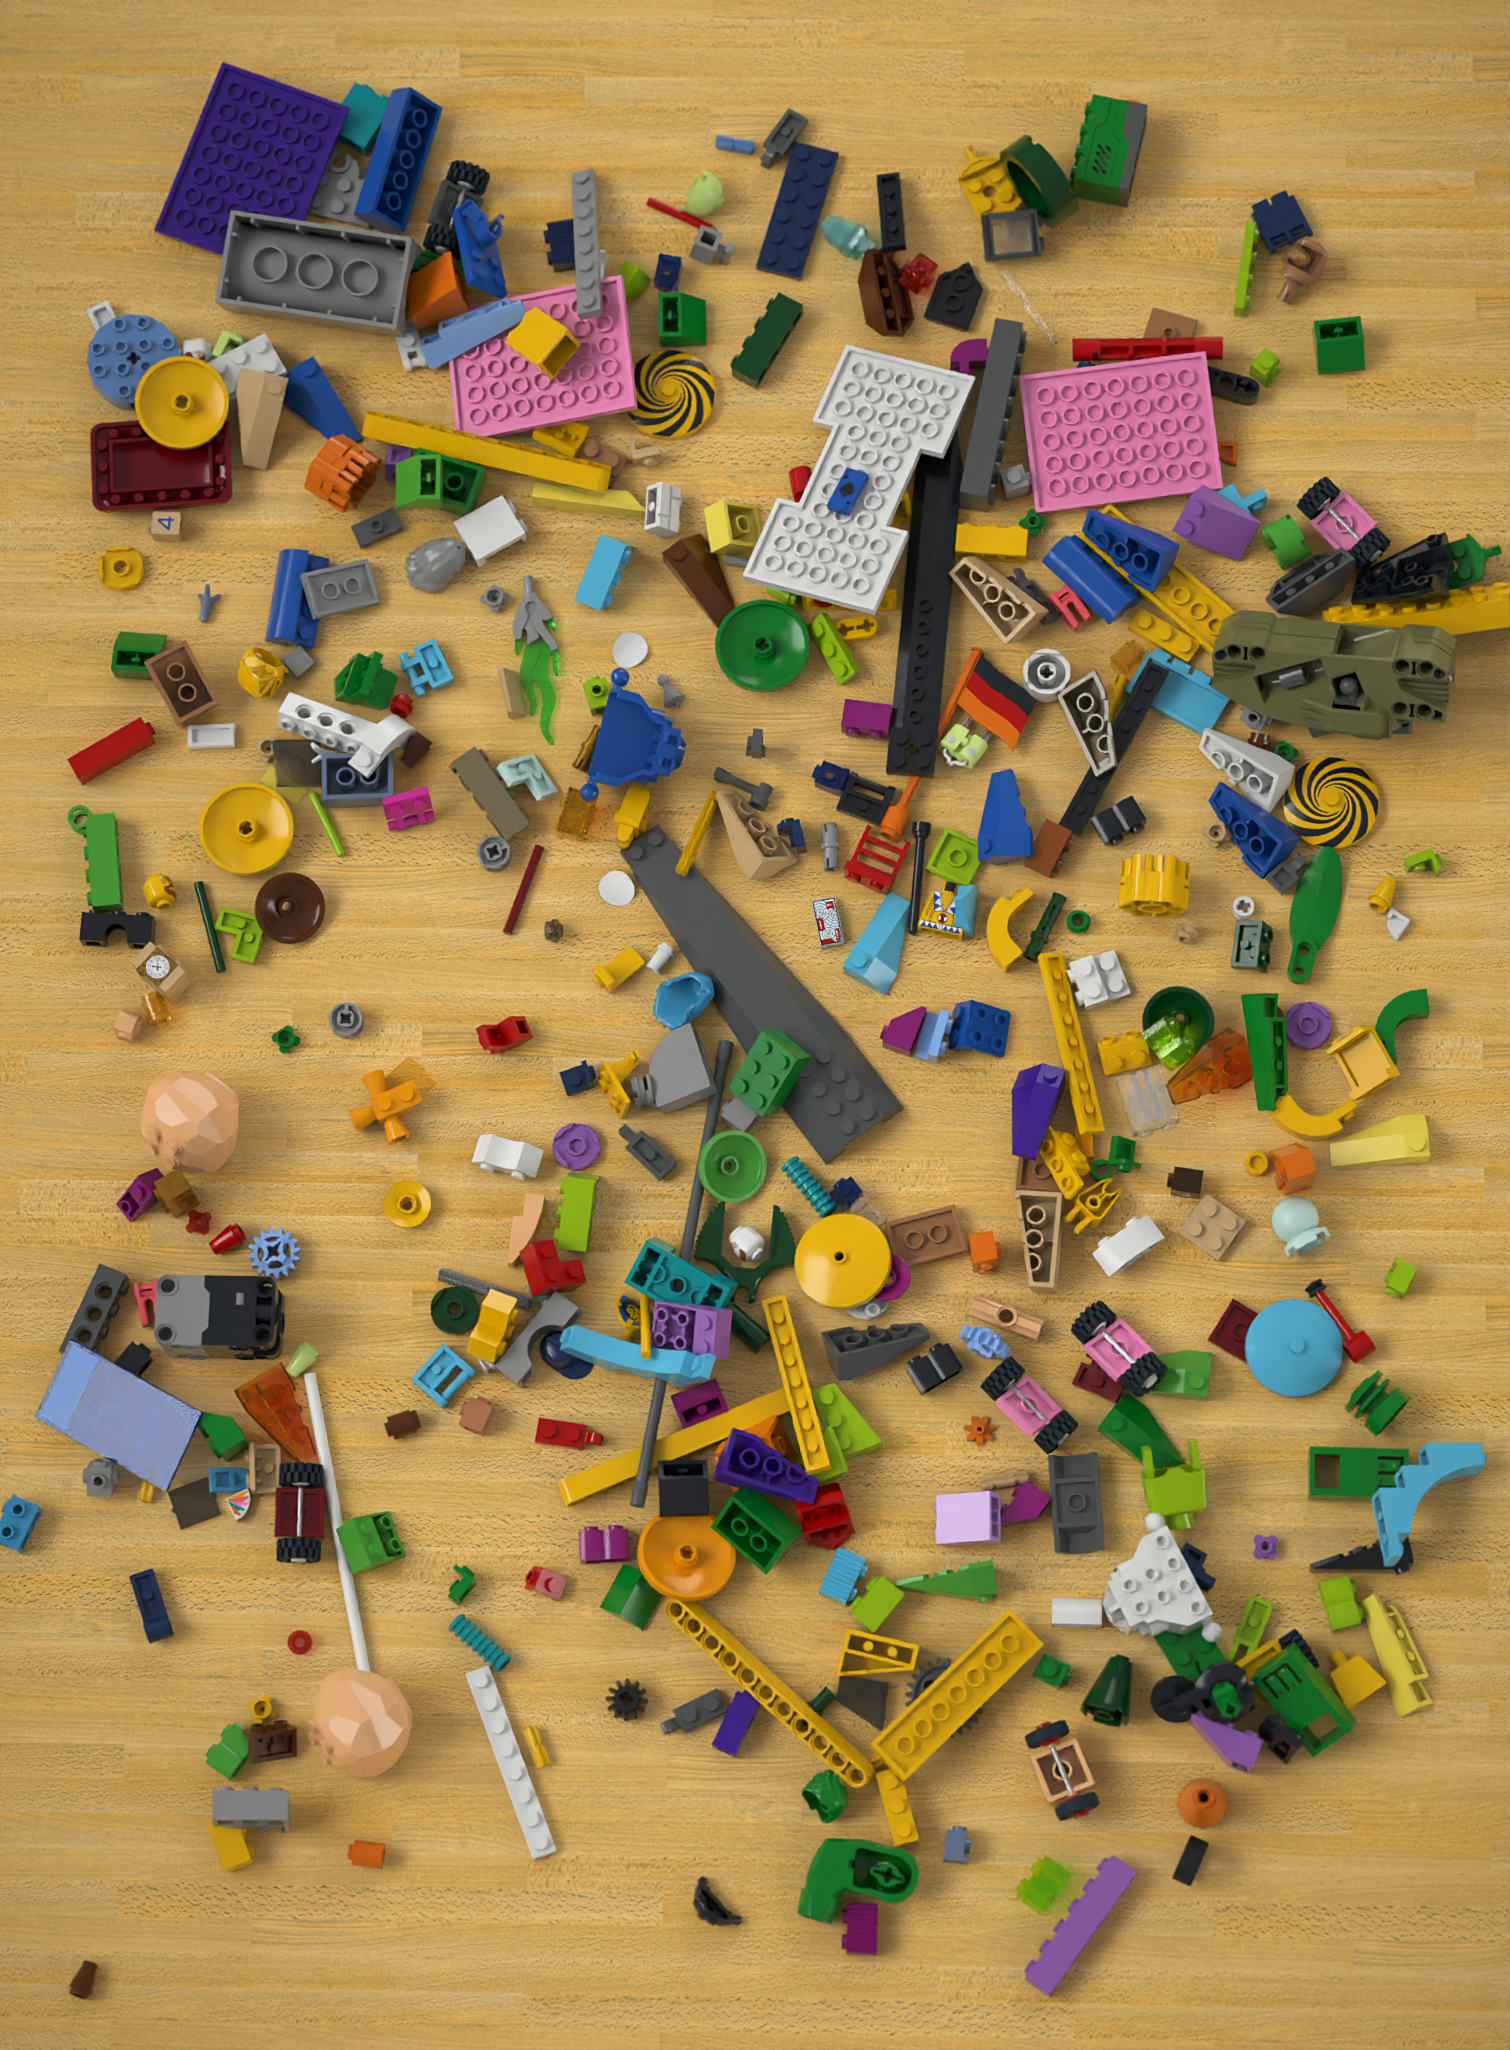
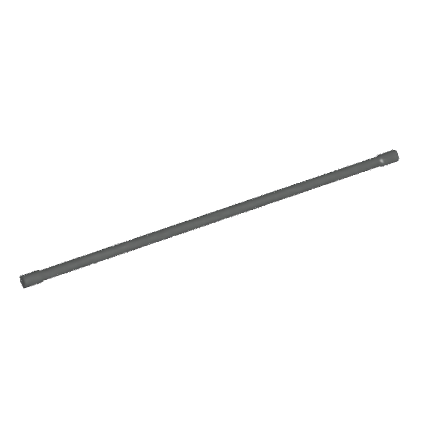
M719 1041L713 1078L717 1094L710 1096L698 1161L704 1145L715 1135L727 1069L730 1064L734 1044L731 1041ZM698 1161L679 1254L680 1258L689 1263L691 1261L704 1187L698 1173ZM675 1278L674 1290L681 1292L684 1289V1283L681 1279ZM657 1377L655 1378L636 1481L633 1485L630 1506L636 1508H644L648 1479L667 1381Z

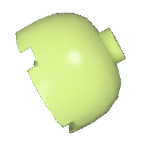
M705 168L702 170L704 176H697L685 197L689 199L687 205L682 203L681 206L682 210L694 216L708 215L713 209L718 211L724 201L721 197L723 192L721 181Z

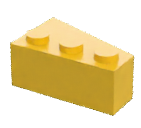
M847 1628L836 1676L915 1670L921 1645Z

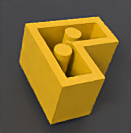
M490 1289L482 1304L479 1321L469 1338L467 1354L493 1364L498 1355H503L507 1345L506 1340L512 1339L516 1328L512 1324L515 1323L519 1314V1310L516 1309L517 1298Z

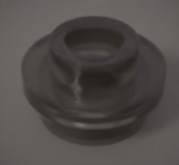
M552 919L545 924L546 940H551L552 943H557L563 937L564 929L558 919Z

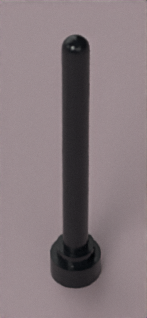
M922 821L913 822L912 825L916 846L908 929L911 935H915L918 932L917 925L920 912L925 841L928 839V835L931 834L932 826L931 823Z

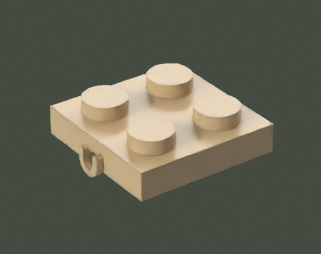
M1206 1193L1197 1207L1193 1208L1191 1213L1188 1214L1189 1218L1178 1234L1216 1261H1219L1227 1248L1234 1245L1237 1240L1235 1237L1246 1221Z

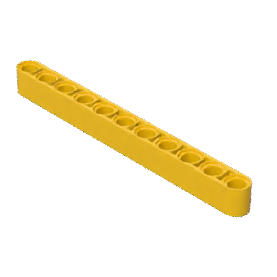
M370 410L366 411L362 435L367 438L414 449L420 447L452 458L593 491L606 492L608 490L612 468L605 464Z
M784 1387L656 1440L650 1473L658 1471V1461L684 1460L719 1445L727 1440L732 1428L745 1431L776 1414L779 1419L791 1415ZM642 1447L558 1482L557 1486L566 1507L574 1506L636 1480Z
M671 1599L666 1603V1616L845 1782L854 1788H859L873 1780L875 1776L874 1766L695 1601ZM677 1603L682 1606V1613L678 1610ZM695 1619L700 1623V1629L696 1627ZM713 1636L717 1638L718 1646L713 1642ZM731 1653L736 1656V1662L732 1660ZM749 1669L753 1671L754 1679L749 1675ZM767 1686L772 1689V1695L767 1692ZM785 1702L789 1704L791 1712L786 1710ZM803 1719L808 1722L809 1729L803 1725ZM821 1736L826 1739L827 1746L822 1743ZM839 1753L844 1755L845 1762L841 1761ZM857 1769L863 1773V1779L858 1776Z

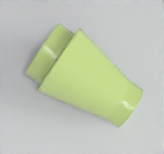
M304 1341L302 1345H298L285 1370L297 1378L300 1373L318 1360L316 1357L319 1355V1352Z

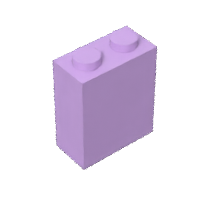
M982 1491L937 1495V1502L934 1506L937 1516V1527L934 1531L936 1544L947 1548L1001 1544L1000 1494Z

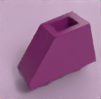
M158 1168L138 1175L116 1203L130 1222L137 1219L159 1202L153 1192L157 1189L154 1181L164 1177V1175Z
M1028 1481L1024 1486L1019 1484L1011 1495L1014 1499L1010 1505L1005 1503L1001 1508V1527L1036 1522L1050 1504L1051 1498Z

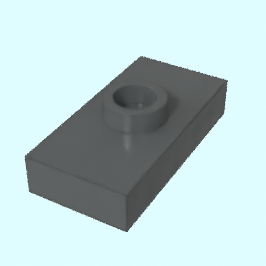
M394 507L351 526L361 549L404 530Z

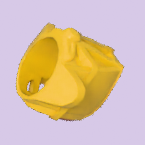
M253 647L248 649L243 658L240 659L237 678L245 691L258 699L270 700L280 684H282L284 672L288 675L290 671L271 652L259 647Z

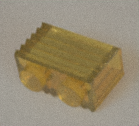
M569 787L567 793H562L559 805L562 807L560 815L556 814L553 828L556 829L558 837L585 843L597 799L593 802H586L581 798V789Z

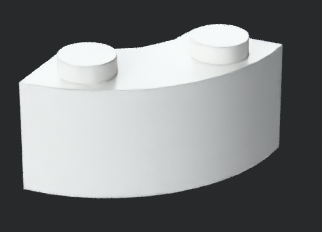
M493 1134L479 1136L472 1162L480 1165L479 1169L482 1171L493 1173L496 1170L511 1174V1177L517 1180L525 1181L526 1177L536 1178L544 1150L525 1142L512 1141Z
M1148 1215L1140 1219L1135 1216L1125 1224L1126 1228L1112 1238L1109 1236L1103 1238L1097 1244L1099 1248L1092 1255L1109 1277L1126 1269L1134 1261L1153 1250L1165 1238Z

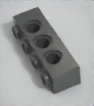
M99 1263L60 1346L59 1352L62 1356L68 1357L73 1344L96 1357L98 1356L99 1348L97 1347L101 1339L105 1340L110 1329L108 1324L111 1317H116L120 1308L119 1300L129 1290L130 1283L126 1274ZM105 1289L112 1290V1295L108 1299L101 1298V1293ZM101 1311L102 1316L99 1320L92 1321L90 1319L93 1312ZM84 1333H91L92 1337L89 1342H80V1338Z

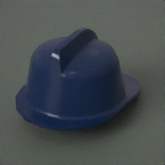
M552 1331L543 1337L539 1352L547 1365L568 1379H580L590 1373L594 1364L560 1351L562 1344L560 1342L561 1331Z

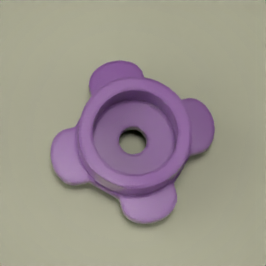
M1256 1535L1253 1541L1256 1545L1253 1555L1256 1559L1270 1558L1273 1560L1277 1557L1276 1544L1278 1539L1276 1536L1262 1537L1261 1535ZM1267 1545L1268 1549H1264L1263 1546Z

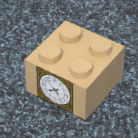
M149 942L131 961V964L138 976L168 1002L173 1004L191 985L188 978L190 974L179 960L175 959L172 961V958L168 955L169 952L160 944L155 946Z

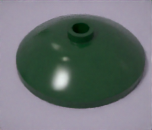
M1171 986L1158 991L1150 998L1143 1012L1142 1026L1147 1040L1159 1052L1172 1057H1186L1199 1052L1207 1045L1214 1031L1215 1018L1211 1005L1202 994L1189 987ZM1182 1014L1185 1020L1179 1021L1176 1015Z

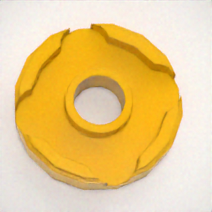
M118 545L109 548L101 556L97 570L100 580L107 588L113 591L125 592L132 590L141 582L144 577L145 566L141 555L129 546ZM124 563L127 565V570L124 573L115 572L118 564Z

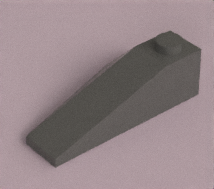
M922 1323L892 1324L889 1326V1329L876 1328V1325L867 1326V1330L853 1331V1327H843L821 1332L831 1370L839 1381H847L863 1376L930 1339V1334Z

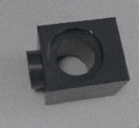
M132 1341L113 1364L135 1383L154 1360L150 1356L152 1352L142 1343L137 1345Z

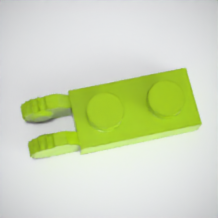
M1253 1595L1250 1596L1234 1636V1644L1227 1659L1228 1661L1233 1662L1235 1660L1239 1645L1249 1648L1244 1657L1257 1649L1273 1609V1603Z

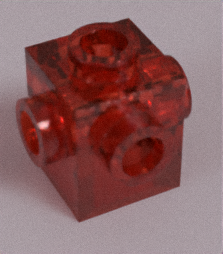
M920 252L912 262L908 260L901 269L903 275L899 282L908 290L919 295L923 289L928 290L935 280L933 277L939 265Z

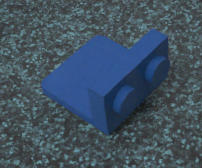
M974 1000L956 1003L952 1014V1030L949 1034V1050L959 1052L971 1049L997 1058L1003 1057L1011 1018L1010 1012Z

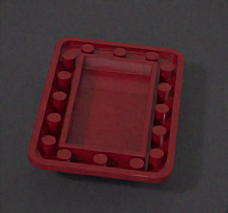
M227 419L220 432L212 440L200 447L188 450L171 449L155 442L143 430L139 420L99 423L91 430L92 502L96 510L100 512H137L212 506L227 503L232 497L230 424Z

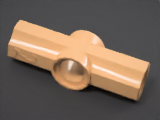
M975 1295L968 1316L995 1325L1002 1331H1011L1035 1341L1038 1340L1044 1324V1320L1017 1311L1012 1306L1001 1305ZM1003 1313H1009L1012 1315L1013 1320L1010 1323H1003L999 1317Z

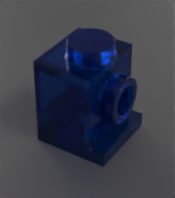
M659 253L654 286L662 292H677L683 269L682 257Z
M823 761L821 766L816 765L812 778L815 779V787L841 797L850 776V769H844ZM827 773H831L834 775V777L827 778L825 775Z
M851 1176L846 1180L845 1178L840 1179L833 1185L834 1189L829 1192L844 1212L863 1198V1191Z

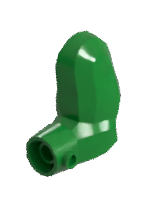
M828 1838L818 1848L808 1868L804 1888H801L797 1914L819 1922L832 1924L842 1902L839 1899L845 1892L869 1894L887 1903H900L912 1895L918 1884L919 1870L915 1858L906 1850L888 1847L869 1840Z

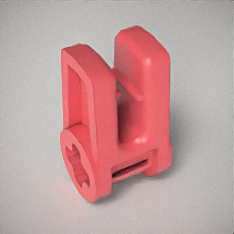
M1066 584L1055 594L1051 593L1047 596L1048 600L1073 632L1079 628V623L1074 617L1075 614H1072L1068 609L1069 606L1073 607L1083 622L1087 623L1092 619L1091 614L1080 601L1078 595Z
M158 1278L153 1279V1282L134 1283V1292L143 1328L150 1326L151 1317L149 1316L147 1306L150 1301L153 1302V1313L155 1314Z

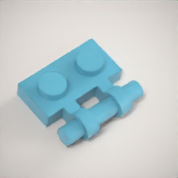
M435 638L414 647L416 656L411 659L407 652L399 655L402 663L400 666L403 672L407 673L410 680L409 685L412 691L416 692L418 698L426 695L423 686L428 683L432 690L435 691L454 682V678ZM419 665H421L425 675L418 677L415 670Z

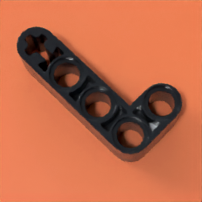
M1207 366L1211 396L1245 406H1251L1257 402L1259 384L1256 380ZM1224 382H1227L1231 384L1232 387L1229 389H1224L1220 385ZM1247 390H1251L1249 395L1245 394Z

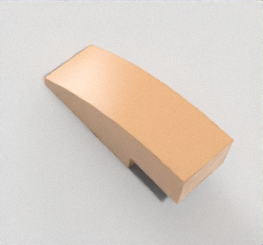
M525 1193L523 1217L513 1216L507 1259L509 1268L514 1269L522 1260L519 1251L532 1243L539 1231L546 1206L545 1195Z

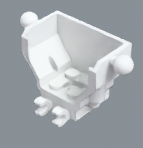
M1152 1512L1148 1514L1144 1523L1145 1527L1152 1533L1142 1537L1133 1558L1116 1566L1117 1571L1110 1574L1112 1581L1106 1585L1104 1591L1105 1598L1102 1604L1110 1622L1117 1626L1121 1633L1125 1632L1126 1636L1136 1631H1139L1141 1636L1150 1633L1152 1637L1163 1631L1186 1635L1203 1626L1202 1635L1204 1639L1208 1642L1218 1641L1222 1635L1221 1627L1211 1621L1213 1613L1168 1527H1163L1164 1518L1158 1513Z

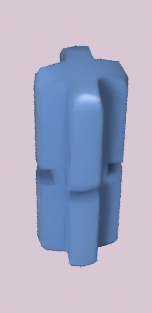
M717 135L715 147L729 151L735 149L736 152L753 154L755 142L740 138L734 140V137Z

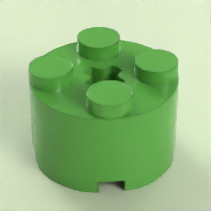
M1289 513L1267 525L1261 531L1266 546L1269 550L1273 551L1275 560L1281 570L1289 568L1312 555L1309 546L1304 544L1305 538L1293 518H1290Z

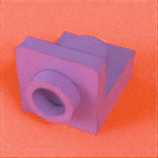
M389 445L385 460L387 481L396 482V463L412 457V448Z

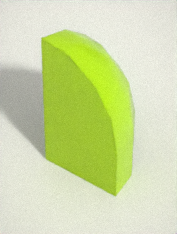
M624 261L615 275H621L624 279L626 301L637 298L651 281L639 267Z

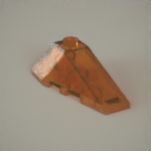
M1226 1028L1209 1039L1165 1084L1172 1104L1178 1105L1199 1099L1200 1096L1209 1093L1217 1094L1220 1093V1090L1227 1088L1235 1089L1251 1080L1253 1073L1245 1037L1230 1028Z
M280 1362L235 1389L234 1393L245 1411L296 1463H304L315 1456L316 1452L308 1427L303 1425L300 1413L303 1411L301 1405L296 1403L293 1394L296 1391L294 1383Z

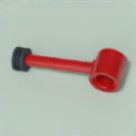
M1322 1280L1312 1281L1305 1291L1309 1292L1310 1298L1316 1296L1327 1313L1335 1321L1347 1338L1342 1343L1343 1349L1349 1358L1357 1364L1376 1350L1374 1343L1365 1331L1361 1330L1358 1333H1354L1323 1291L1326 1285L1321 1283Z

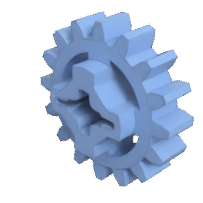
M270 1227L268 1234L261 1230L262 1237L259 1239L254 1236L253 1240L256 1244L249 1245L248 1247L253 1252L248 1255L249 1260H255L251 1264L252 1268H258L257 1274L259 1276L265 1272V1276L271 1278L274 1275L277 1280H280V1274L289 1277L288 1270L295 1271L294 1262L298 1263L301 1261L296 1256V1254L301 1253V1249L295 1247L298 1244L297 1239L290 1240L292 1237L291 1232H287L284 1235L282 1228L274 1232L273 1228ZM271 1239H277L274 1242H267ZM288 1245L290 1247L289 1258L285 1254ZM260 1249L264 1253V1257L261 1259L262 1262L259 1260ZM271 1251H274V1252L278 1251L279 1256H278V1257H276V1256H274V1255L271 1256V1255H270V1252H271ZM273 1266H282L280 1268L272 1269Z
M964 1325L959 1334V1338L968 1344L966 1348L984 1359L993 1360V1358H998L1003 1361L1007 1359L1011 1348L1002 1342V1336L997 1335L986 1327L977 1326L975 1328Z

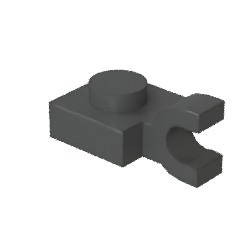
M753 728V735L748 736L746 756H752V758L757 759L765 757L766 746L763 745V729Z
M1300 854L1288 866L1282 861L1265 879L1282 896L1299 881L1296 873L1307 865V861Z

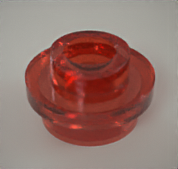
M294 1631L288 1638V1648L296 1655H304L312 1647V1638L306 1631ZM298 1639H304L305 1643L302 1647L296 1646Z

